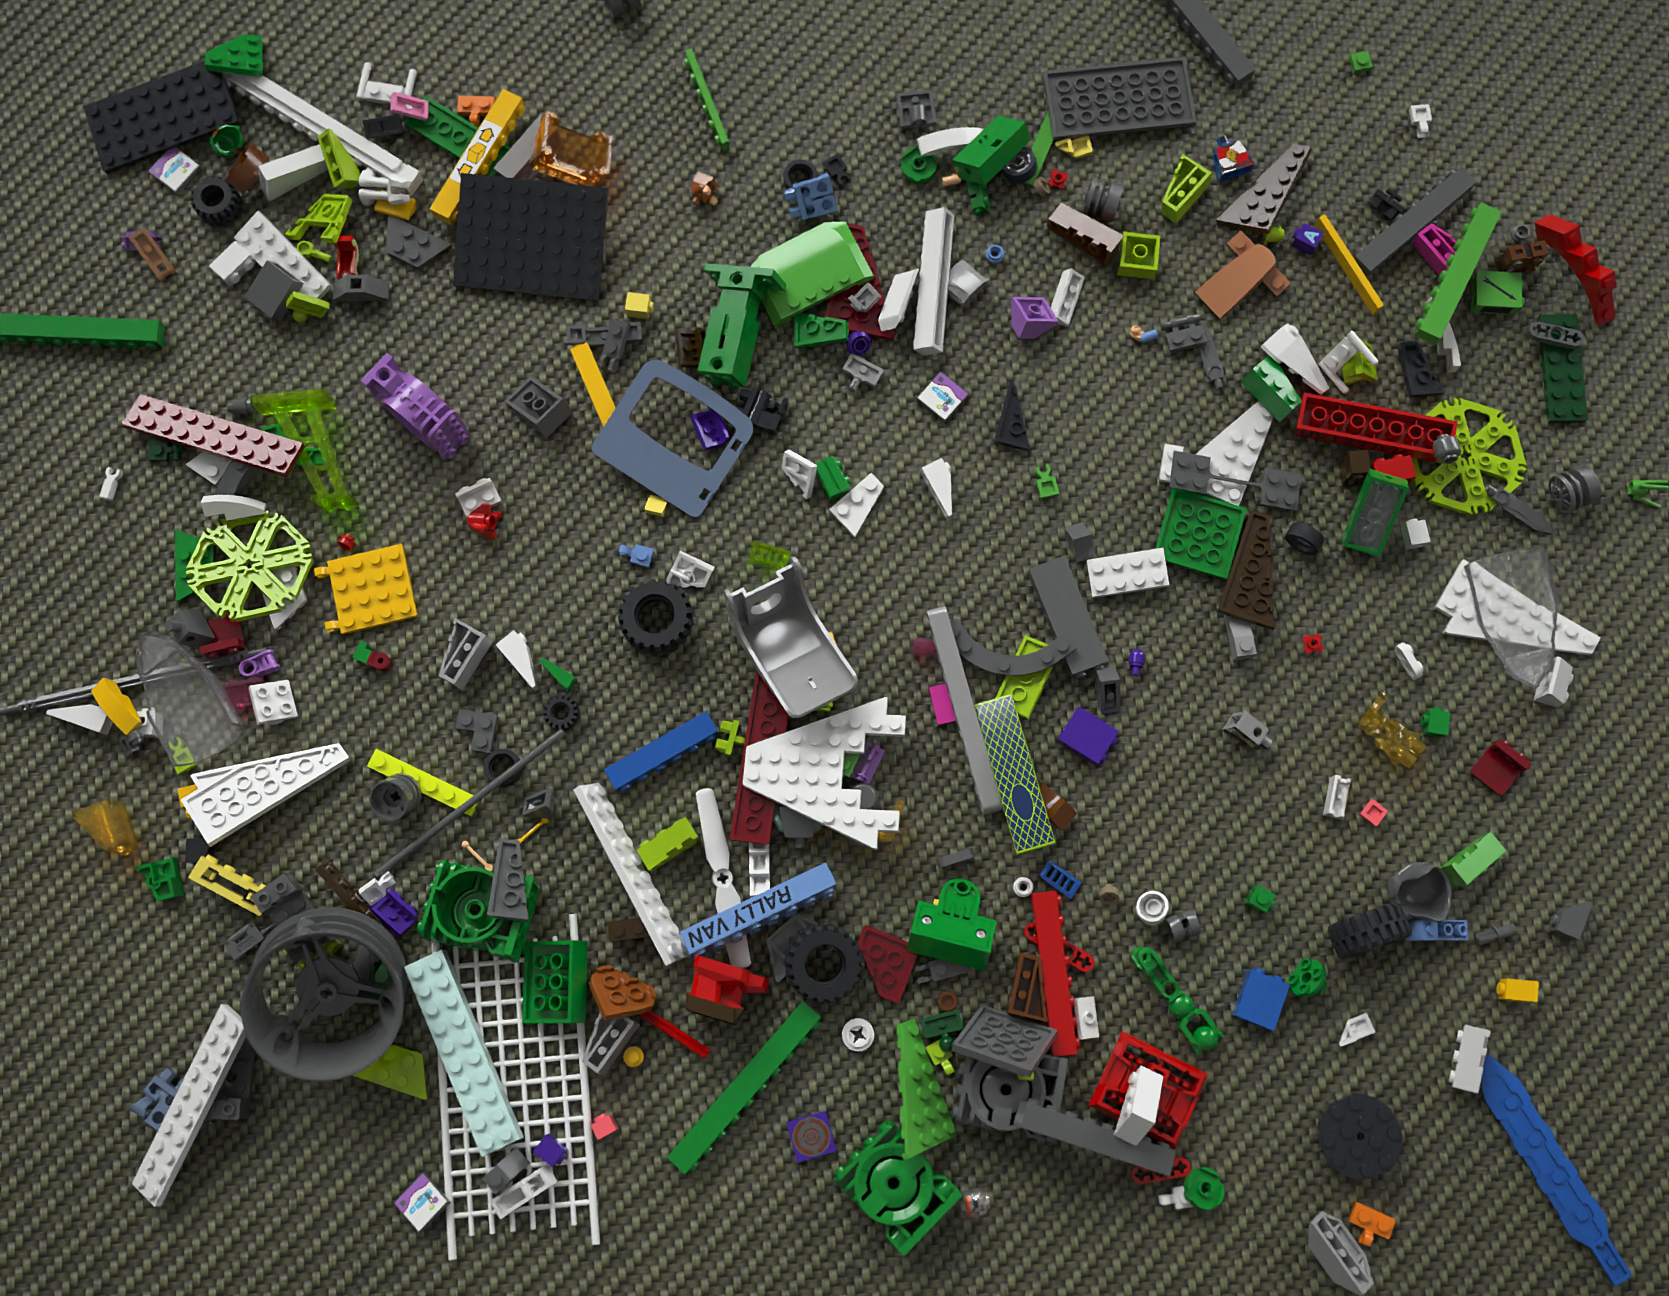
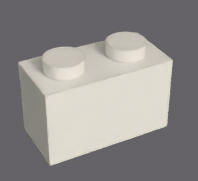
M234 241L209 267L231 287L240 280L243 274L253 268L256 260L237 241Z

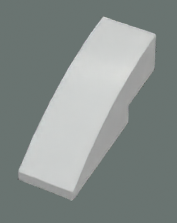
M234 495L203 496L201 501L205 517L225 514L226 520L265 514L267 508L266 503Z
M548 1164L492 1199L490 1203L498 1217L502 1219L558 1181Z

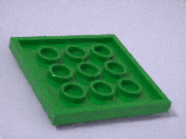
M1172 488L1155 549H1164L1165 561L1168 564L1227 580L1247 508L1193 492Z

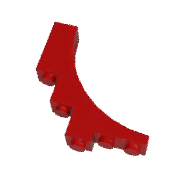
M1551 214L1534 222L1537 239L1540 241L1545 240L1546 244L1553 248L1568 263L1581 282L1588 296L1595 324L1601 326L1614 319L1616 316L1612 290L1617 288L1615 271L1599 265L1597 248L1582 242L1580 226Z

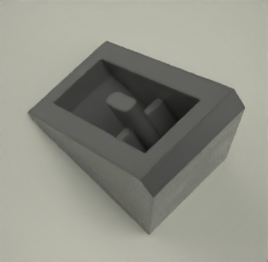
M1081 522L1065 527L1064 530L1076 563L1095 558L1092 536L1084 523Z
M548 788L526 797L522 816L552 819L555 807L552 789Z

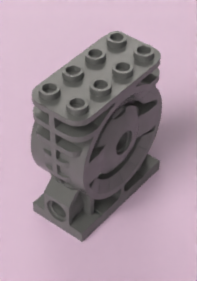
M1044 1055L1040 1061V1067L1038 1068L1037 1066L1034 1070V1080H1031V1099L1041 1102V1107L1046 1099L1048 1105L1059 1108L1058 1112H1060L1068 1059ZM965 1056L964 1064L961 1063L959 1068V1076H962L961 1084H957L955 1091L958 1101L957 1105L953 1104L951 1117L955 1118L956 1123L1009 1132L1021 1129L1022 1127L1013 1125L1014 1122L1010 1123L1011 1113L1018 1110L1020 1100L1026 1102L1028 1099V1081L1017 1079V1073L998 1067L986 1075L983 1081L982 1092L986 1103L993 1109L992 1118L989 1121V1110L981 1100L979 1086L983 1074L993 1065ZM1042 1073L1053 1075L1048 1095H1045V1081ZM1003 1084H1009L1011 1087L1008 1095H1002L1000 1092ZM1022 1128L1030 1138L1055 1143V1138Z

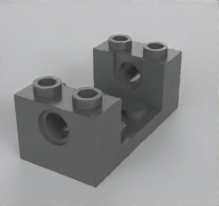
M282 874L250 896L261 913L269 914L276 927L296 913L316 909L293 874ZM321 936V941L326 948L336 941V938ZM314 942L309 943L313 955H316L318 952ZM302 946L285 950L294 964L306 962Z
M247 1036L228 1073L231 1070L236 1072V1080L230 1082L227 1073L205 1119L241 1120L249 1118L256 1051L250 1044Z

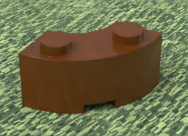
M250 143L226 174L225 180L243 195L247 190L251 192L256 186L254 181L259 176L258 166L267 163L268 156Z
M1038 781L1051 828L1054 829L1056 827L1063 831L1078 813L1064 799L1056 795L1044 783Z

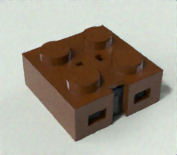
M1543 240L1527 245L1521 244L1508 247L1495 262L1498 272L1530 273L1535 271L1549 254L1546 242Z

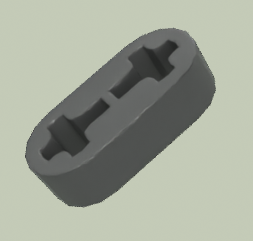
M968 848L937 858L936 861L939 869L970 860L974 858L972 848Z

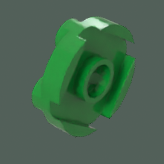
M918 146L905 151L901 160V172L906 179L918 185L930 180L934 176L937 169L935 155L921 156ZM915 162H918V163H921V162H922V163H923V164H922V167H921V168L915 167V165H916Z
M1208 1167L1190 1170L1184 1182L1185 1200L1190 1202L1196 1209L1203 1211L1220 1205L1224 1198V1185L1220 1183L1218 1173ZM1205 1184L1207 1192L1204 1193L1201 1190V1185Z

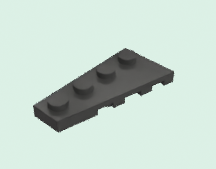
M499 838L487 918L528 922L520 841Z

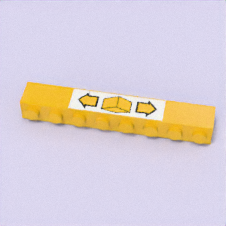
M502 89L431 205L430 211L435 218L451 226L458 221L461 173L486 175L488 173L489 166L492 161L496 160L499 149L505 145L510 131L514 130L518 118L524 114L525 105L521 97Z

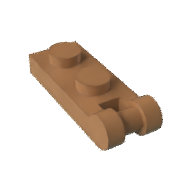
M145 227L129 237L161 282L166 280L165 277L170 274L174 275L177 273ZM163 263L166 268L160 271L158 266Z

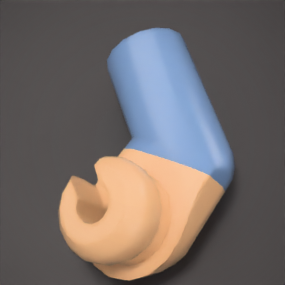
M1138 325L1131 328V337L1141 343L1158 338L1156 330L1145 333Z

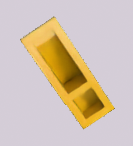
M102 678L91 690L102 710L127 736L142 723L129 697L121 693L116 681Z

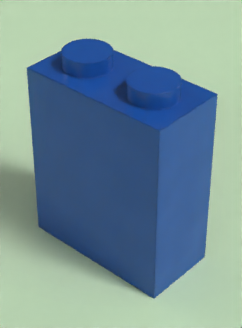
M1258 968L1247 970L1232 1016L1266 1030L1274 1031L1290 985L1284 983L1285 979L1274 975L1272 978L1265 975L1266 971Z

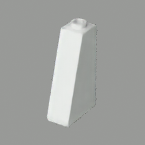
M320 144L258 166L260 187L268 201L274 200L328 170Z

